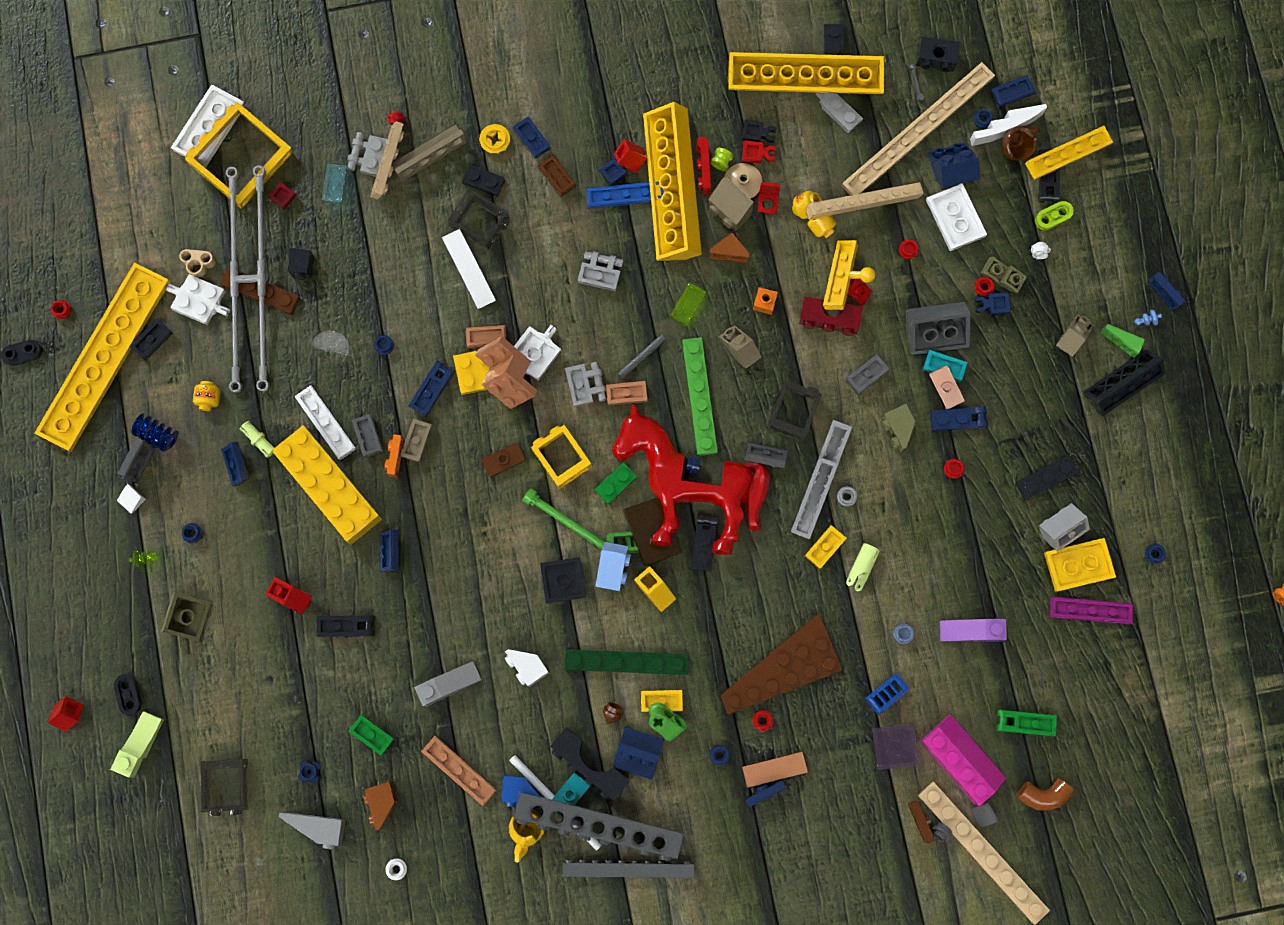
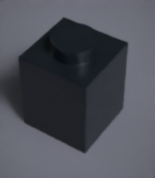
M291 248L287 271L294 279H311L315 258L311 250Z

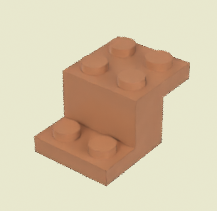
M501 336L477 350L475 356L490 367L482 386L502 401L504 405L512 409L536 396L538 390L523 379L531 360Z

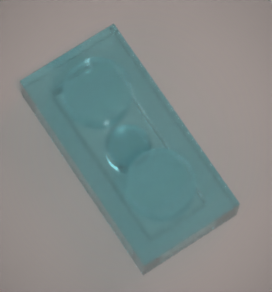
M327 164L322 195L323 203L343 205L347 176L346 165Z

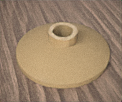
M739 163L727 170L725 176L750 199L759 193L762 176L757 168L747 163ZM746 177L747 180L743 182L740 180V178Z

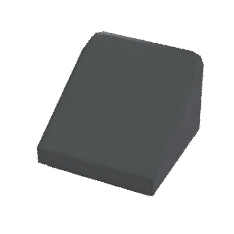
M988 802L971 808V812L980 827L998 822Z

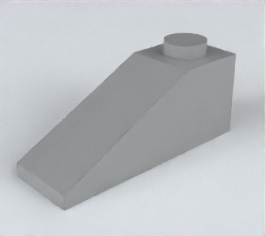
M472 661L414 688L422 706L428 707L482 679Z
M288 812L279 813V817L314 842L323 844V848L335 849L336 846L342 845L346 819Z

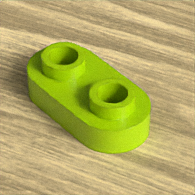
M1066 201L1058 202L1041 210L1035 218V224L1041 230L1052 229L1071 218L1074 211L1073 207ZM1059 211H1063L1065 215H1060ZM1042 219H1046L1048 223H1043Z

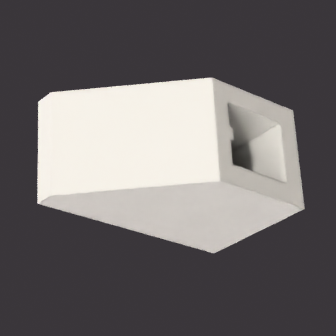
M509 649L505 651L507 654L505 660L511 668L515 666L519 672L516 676L522 685L527 684L530 687L549 674L538 655Z

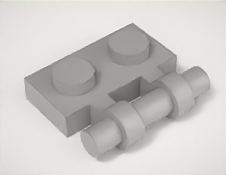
M357 132L356 138L352 142V152L347 159L349 162L347 169L355 171L356 165L361 166V174L376 177L387 139L370 135L368 142H364V134ZM360 149L365 150L363 158L358 157Z
M585 251L584 259L591 261L590 264L582 262L578 283L616 292L620 271L614 270V266L622 267L624 260L618 259L613 255H610V257L600 255L596 251H593V253ZM597 262L608 264L607 268L596 265Z
M592 362L590 364L592 370L586 371L584 364L565 368L574 407L592 404V395H598L599 402L607 400L605 394L607 392L606 386L603 385L601 377L603 372L599 368L598 362ZM589 378H594L596 387L590 388Z

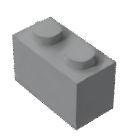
M1072 503L1039 525L1042 538L1057 552L1090 530L1087 516Z

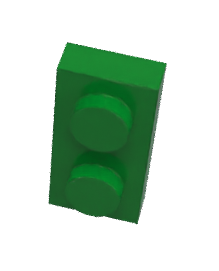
M623 462L594 490L609 505L637 479V476Z
M363 715L358 717L348 731L380 756H383L394 741L392 736Z

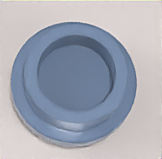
M900 624L895 627L893 636L898 643L908 644L914 638V631L910 625Z

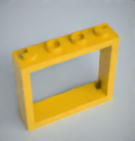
M238 102L227 108L225 116L214 122L212 130L201 136L199 139L200 143L195 148H190L185 158L192 168L229 199V188L196 160L239 113L280 147L274 156L263 166L266 170L264 184L293 153L292 148ZM262 169L257 173V175H260L262 173ZM256 176L238 195L235 194L236 205L241 209L257 193Z

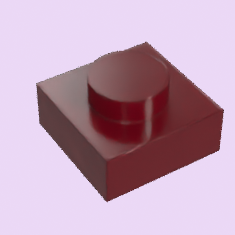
M279 182L268 197L285 210L297 195L290 188Z

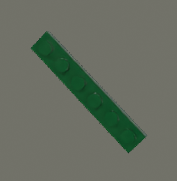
M566 649L565 670L688 675V654Z

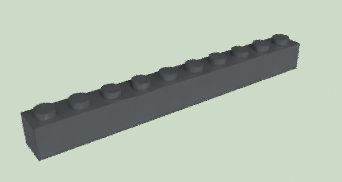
M566 860V862H563V877L694 878V863H691V861H684V863H678V861H670V863L657 861V863H652L650 860H645L644 863H639V860H631V863H626V860H618V863H613V860H605V863H600V860H592V862H587V860H579V862Z

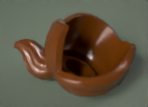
M1025 125L1020 128L1010 129L1005 134L1002 142L1005 156L1012 161L1029 159L1036 150L1037 137L1034 134L1039 131L1040 127Z

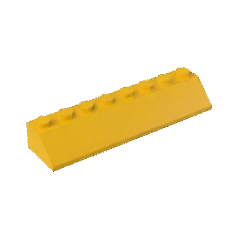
M730 52L728 87L729 90L884 94V56Z
M672 102L643 114L656 259L658 261L687 260L702 255L688 108ZM661 187L663 188L664 194L661 198H658V196L661 195Z

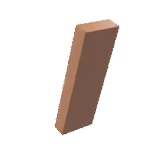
M803 752L742 767L747 788L808 772Z

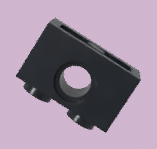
M922 37L919 43L916 66L923 69L933 68L939 69L942 72H954L958 61L960 42ZM934 54H939L941 58L935 57Z

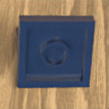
M625 727L613 767L652 780L664 739Z

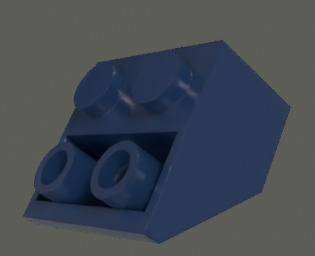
M956 143L951 147H941L935 149V151L928 152L936 180L942 188L980 179L979 157L966 143Z

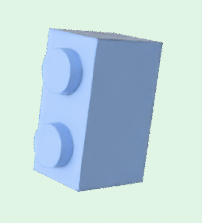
M604 542L596 587L620 591L621 584L625 585L627 573L624 572V568L629 566L631 554H627L628 546Z

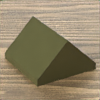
M173 592L161 632L199 642L211 602Z

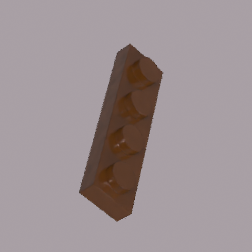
M230 267L227 268L220 282L221 286L230 289ZM238 271V275H247L243 272ZM258 282L238 283V292L259 301ZM266 282L264 304L292 315L300 297Z

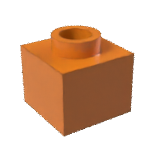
M759 287L753 310L772 315L778 292ZM762 298H769V301H763Z

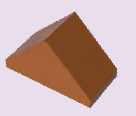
M731 233L710 249L709 259L748 263L749 252L736 236Z

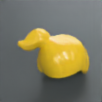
M531 810L532 817L538 818L541 816L537 811ZM512 817L509 823V834L516 843L514 850L515 862L519 863L526 855L528 847L533 846L541 839L544 830L537 828L538 824L532 822L529 823V826L519 824L517 819Z

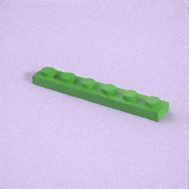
M702 337L684 339L682 344L697 456L717 454Z

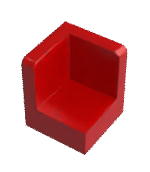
M626 139L622 141L614 152L618 164L633 172H637L647 159L642 147Z
M65 696L54 705L48 724L63 731H68L79 721L84 704Z

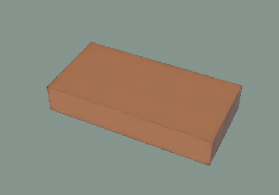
M506 326L466 328L467 348H482L501 336L506 339Z

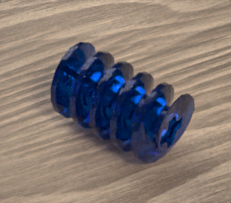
M140 414L132 425V435L145 440L146 443L152 444V446L159 448L162 452L172 448L179 436V431L176 430L172 433V427L165 429L164 423L158 426L159 421L157 419L152 421L150 415L144 419V414Z

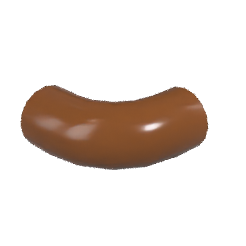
M1059 778L1047 790H1041L1028 781L1020 788L1016 797L1025 805L1035 810L1050 811L1060 808L1066 803L1075 790Z

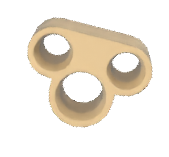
M185 249L179 255L180 260L186 265L188 273L197 278L203 277L206 274L207 268H212L216 264L213 255L207 251ZM201 265L198 272H192L194 266Z

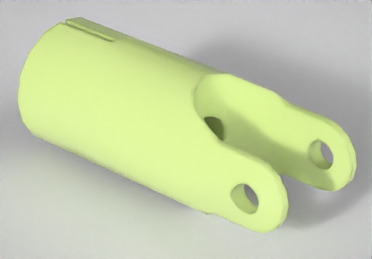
M863 544L846 581L848 586L853 585L858 576L855 590H862L880 550L871 545Z

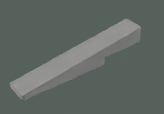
M835 420L832 421L792 527V533L810 539L851 432V426Z

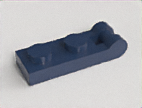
M440 361L434 364L409 404L411 409L427 417L447 383L455 374L454 369L443 366L444 363ZM439 372L443 374L442 379L437 377Z
M986 407L930 411L931 431L988 427V420H985ZM971 415H977V421L972 422Z

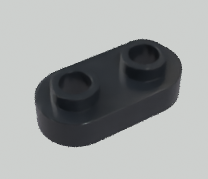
M35 340L22 341L6 346L1 352V359L10 366H17L40 358L43 348ZM32 346V350L28 352V348ZM10 352H13L12 357H8Z
M126 674L118 676L114 682V690L119 710L125 715H135L142 706L136 679ZM128 681L129 687L125 689L124 684ZM131 701L134 702V707L132 709L129 708V703Z

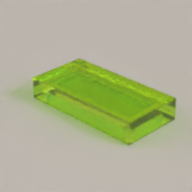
M689 282L670 317L688 326L705 297L706 291Z

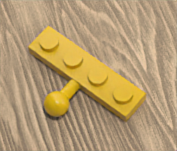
M856 240L837 241L823 303L825 310H844L851 279H861L865 283H870L875 279V271L870 267H865L861 271H853L858 248Z

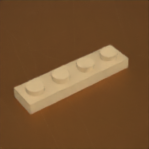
M397 121L391 126L370 195L371 198L377 200L387 192V177H391L394 168L391 164L399 152V149L396 147L404 135V131H401L403 124Z

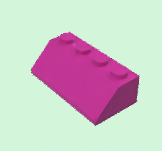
M951 714L919 741L975 806L982 805L997 791L1006 779Z

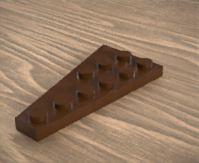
M818 613L720 695L727 715L842 671L820 614Z

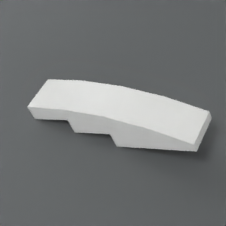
M1043 104L1009 110L1004 119L991 121L986 130L974 131L970 138L971 145L975 146L1000 139L1010 129L1029 125L1043 115L1047 105Z
M460 229L442 237L477 308L479 309L496 301Z

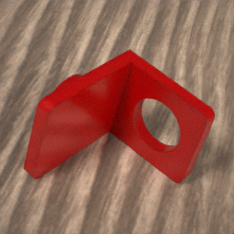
M761 183L758 213L774 215L777 213L780 184ZM765 199H770L773 202L771 209H765L762 206V202Z
M851 279L848 294L860 306H864L872 289L861 279Z

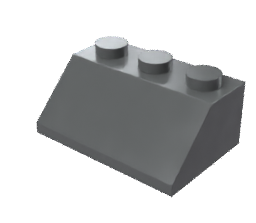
M965 302L906 309V330L911 355L928 353L929 350L939 352L969 348L970 311Z

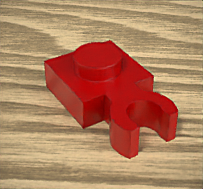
M744 140L742 162L761 164V158L767 162H775V157L769 156L768 153L776 152V147L768 146L763 148V142Z

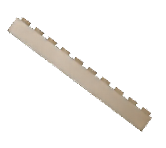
M919 182L809 203L806 211L809 219L918 199L924 193Z

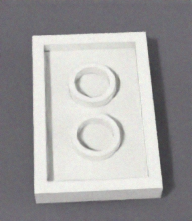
M963 183L927 197L926 202L950 251L986 237L987 233Z

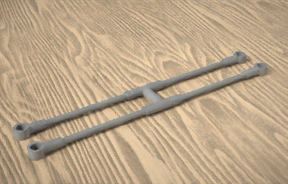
M260 165L253 168L258 194L259 260L257 261V275H238L235 193H237L239 171L235 167H229L226 170V175L229 178L231 199L230 292L232 297L233 367L232 382L229 384V389L235 393H239L243 389V385L240 382V367H238V283L258 282L260 366L259 381L256 386L262 392L270 389V383L267 381V366H265L264 296H266V280L263 251L262 192H264L266 170ZM262 169V173L257 175V171ZM231 171H235L233 176H230ZM265 382L266 387L261 389V384ZM238 383V389L234 390V384Z

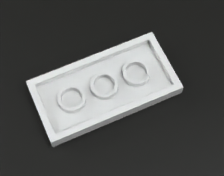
M211 85L171 149L187 157L186 153L192 147L195 148L200 143L199 139L201 136L212 130L214 122L225 116V111L230 105H235L238 102L245 107L246 104L244 101ZM240 113L196 160L204 168L209 164Z

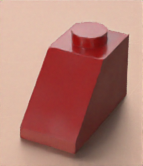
M276 577L265 594L300 614H303L305 609L308 608L312 598L311 595Z

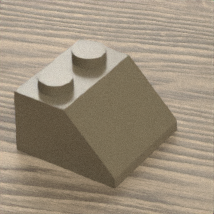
M725 176L708 199L709 211L715 216L718 215L722 219L723 224L734 231H737L752 216L754 202Z

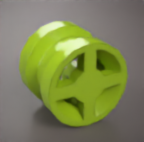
M718 147L715 150V157L710 160V164L718 170L727 171L729 168L728 163L732 161L734 156L730 151Z

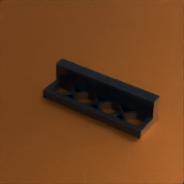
M1146 349L1085 390L1084 396L1094 402L1097 413L1104 416L1165 375L1163 359ZM1147 357L1151 359L1148 363H1140ZM1136 369L1133 373L1125 374L1127 370ZM1113 380H1120L1116 384H1109ZM1096 391H1104L1097 397L1093 394Z

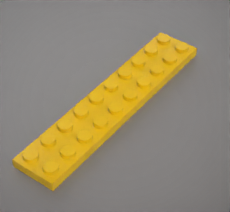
M136 263L133 264L36 429V435L72 452L131 350L129 346L139 337L168 287L170 281L167 278Z

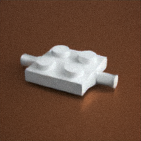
M190 274L180 288L168 284L169 287H167L166 291L176 295L170 308L177 313L208 325L212 316L217 312L226 317L230 313L229 308L221 306V299L225 294L223 288Z
M552 325L544 334L537 332L529 326L514 346L531 360L525 374L531 376L536 381H539L561 352V348L550 339L557 331Z

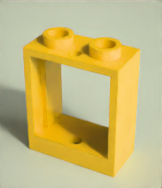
M565 425L562 427L556 426L549 432L550 435L545 438H538L531 447L558 489H561L592 468L591 462ZM564 434L582 461L557 477L539 450Z

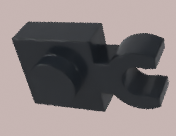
M745 119L741 140L761 142V138L769 143H774L775 137L769 136L768 133H776L777 128L774 126L763 128V122Z

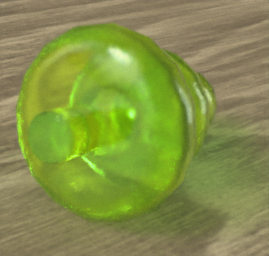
M134 551L133 558L128 560L129 562H134L135 567L138 568L141 561L143 564H147L148 560H155L157 554L151 553L147 555L143 551L139 556L138 551Z

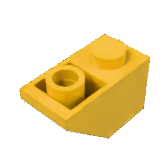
M650 566L634 579L635 584L661 613L676 600V597Z

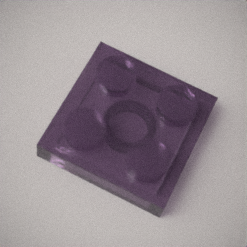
M914 724L871 729L877 770L919 766Z

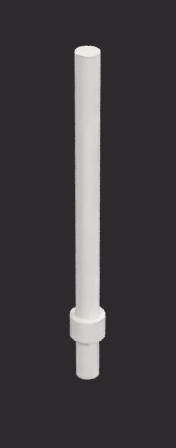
M514 755L509 761L545 798L552 800L555 795ZM576 817L572 820L574 828H579L582 825ZM591 837L590 841H587L596 851L602 846L596 838Z

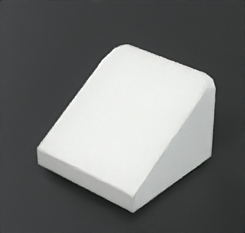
M129 484L125 486L117 499L131 514L146 500Z

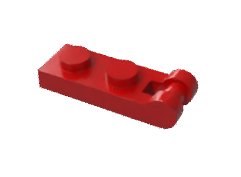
M700 137L697 140L696 151L700 155V159H697V170H701V177H698V189H702V195H710L709 145L707 138Z

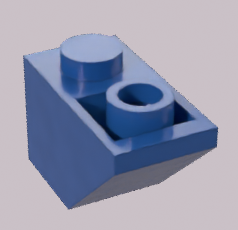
M504 776L501 802H506V806L516 807L519 791L542 797L526 777Z

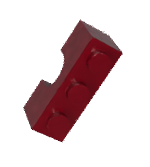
M804 296L799 324L803 325L804 328L814 329L817 327L822 328L825 332L839 331L846 336L857 335L863 307L845 304L844 310H841L838 316L831 317L825 314L823 310L824 300Z

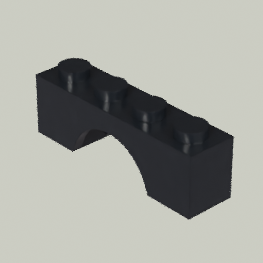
M566 727L550 746L554 749L551 753L560 761L562 758L568 761L567 767L575 774L578 772L582 773L585 776L583 780L590 787L596 785L601 790L599 794L607 801L612 799L614 801L630 781L615 768L606 772H597L587 767L581 757L583 740Z

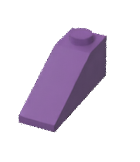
M1006 619L940 621V641L1002 642L1007 640Z

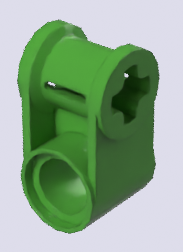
M654 703L649 707V715L651 716L649 718V725L667 741H673L687 729L683 718L675 714L664 704Z

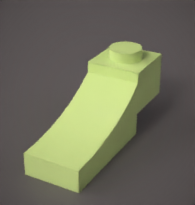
M143 711L123 748L119 750L110 770L129 778H135L143 758L147 757L164 719Z

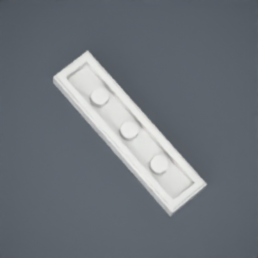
M311 385L295 396L339 460H342L356 450L353 443Z

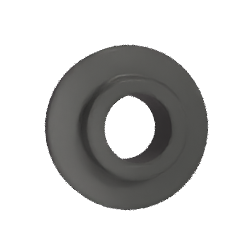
M938 823L932 828L933 836L940 842H949L951 840L953 832L945 824Z

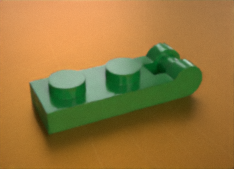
M1006 710L997 711L999 725H997L996 731L1056 736V715ZM1008 717L1013 718V726L1007 725Z

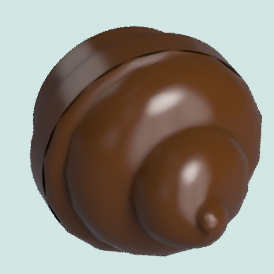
M608 702L604 706L603 716L606 718L607 724L621 720L623 708L620 705Z

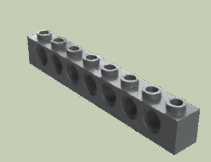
M520 791L513 817L517 819L519 824L529 826V823L532 822L538 824L537 828L549 831L550 827L558 829L557 833L570 836L572 832L579 834V839L590 841L592 837L599 839L598 843L610 846L612 842L619 844L618 848L631 851V847L639 849L640 854L651 856V853L659 854L660 859L671 861L672 858L678 859L683 833ZM535 806L542 808V814L538 818H534L531 815V810ZM556 811H560L563 815L562 820L558 823H554L551 819L552 814ZM577 816L582 817L583 824L579 828H574L572 820ZM598 821L602 822V831L594 833L592 829L593 824ZM616 827H622L623 835L619 838H614L613 830ZM636 832H642L643 840L640 843L633 841V836ZM657 837H662L663 845L660 848H655L653 845L654 839Z

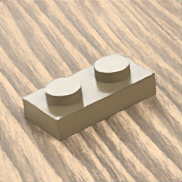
M413 419L400 456L420 463L433 425Z

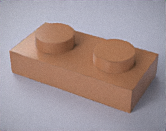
M646 381L606 385L608 406L647 402Z

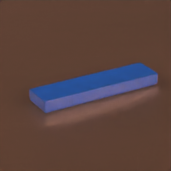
M650 182L586 188L589 209L651 202ZM661 187V195H659L658 198H661L664 194L663 188Z

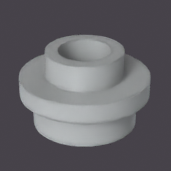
M842 487L837 493V500L843 506H852L857 500V492L852 487ZM849 494L850 500H845L843 495Z

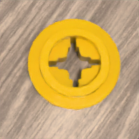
M489 125L480 134V144L483 150L490 154H499L502 151H506L510 144V134L502 125ZM498 134V140H500V142L496 141V143L493 146L491 138H495V136Z

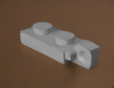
M816 92V96L821 99L819 103L822 105V109L848 134L862 122L863 118L837 93Z

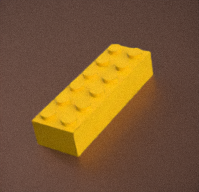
M304 425L272 450L349 544L352 545L382 520L380 515Z

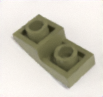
M993 256L989 257L980 273L984 277L990 278L994 283L1014 293L1019 292L1027 278L1026 275L1013 266L1007 267Z

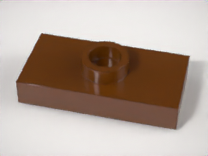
M554 155L538 165V169L560 197L576 187L574 180Z
M517 442L481 459L490 478L526 461Z
M918 801L908 803L923 842L928 844L934 842L935 839L929 828L931 821L927 813L923 814Z

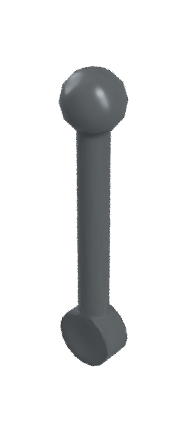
M912 63L909 65V70L912 71L917 91L916 100L921 102L924 99V95L920 91L915 71L916 65Z

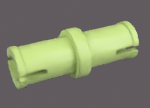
M246 421L240 427V430L251 440V444L257 446L266 458L274 454L272 452L274 447L265 439V435L262 432L260 433L250 421Z

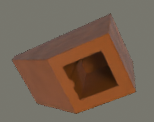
M392 782L365 789L366 794H363L365 805L369 806L371 811L369 821L372 827L375 826V830L384 828L398 802Z

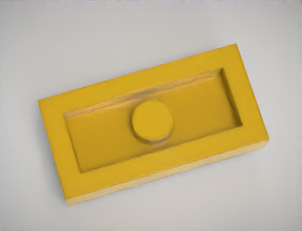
M831 525L807 552L805 557L821 569L846 540V537Z
M682 690L641 691V712H649V707L654 703H662L671 711H683Z

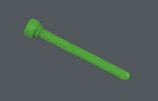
M532 488L528 490L522 500L527 505L531 504L532 506L536 505L602 549L604 545L603 540L541 500L540 496L537 495L538 492Z

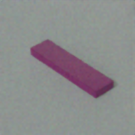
M1050 597L1049 618L1132 625L1133 604Z

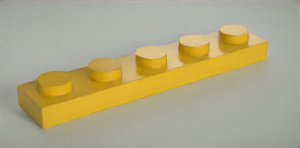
M1102 126L1032 158L1025 164L1033 179L1036 180L1109 146L1113 141L1105 126Z

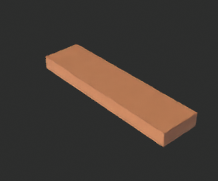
M434 736L421 751L482 806L497 791L496 788L437 736Z

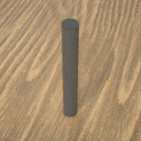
M662 334L657 337L617 374L623 379L666 341L665 337Z

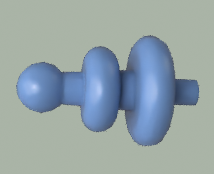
M1150 310V316L1143 314V318L1135 319L1134 323L1137 326L1141 325V323L1149 326L1150 322H1152L1156 326L1158 325V318H1162V315H1157L1155 310Z

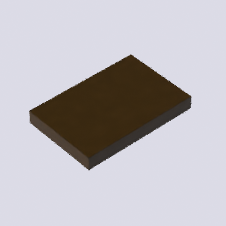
M654 498L623 509L644 567L682 553L675 533L672 535L671 546H659L651 542L653 534L661 528L664 521V511L660 499Z

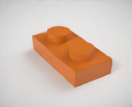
M393 434V440H390L388 444L390 457L386 459L385 471H387L389 477L398 478L401 462L400 454L404 445V438L401 435Z

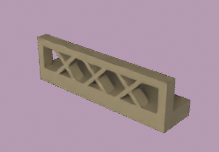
M456 125L452 126L391 164L394 167L393 171L401 182L464 145L466 143L464 133Z

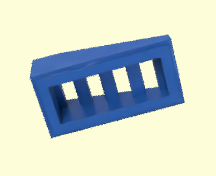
M895 673L864 699L876 714L879 715L906 693L909 688L899 675ZM894 680L902 688L900 692L892 684ZM888 685L896 694L895 696H892L886 689ZM883 690L890 700L886 701L880 692ZM876 695L883 703L882 706L874 699Z

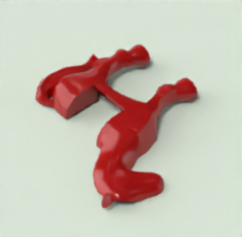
M634 404L631 405V415L623 421L619 436L612 446V453L616 459L621 461L627 460L638 451H645L649 463V487L656 497L660 499L664 511L663 524L653 534L651 542L659 546L672 545V535L678 530L680 523L676 513V503H712L723 508L726 518L725 529L720 539L713 543L712 552L719 555H731L733 544L739 540L738 530L744 519V512L740 507L742 503H744L746 509L748 530L759 531L761 529L759 513L767 498L770 480L767 468L762 463L749 462L741 464L734 461H724L721 486L682 481L685 455L675 450L668 434L661 425L649 417L641 416L637 407Z

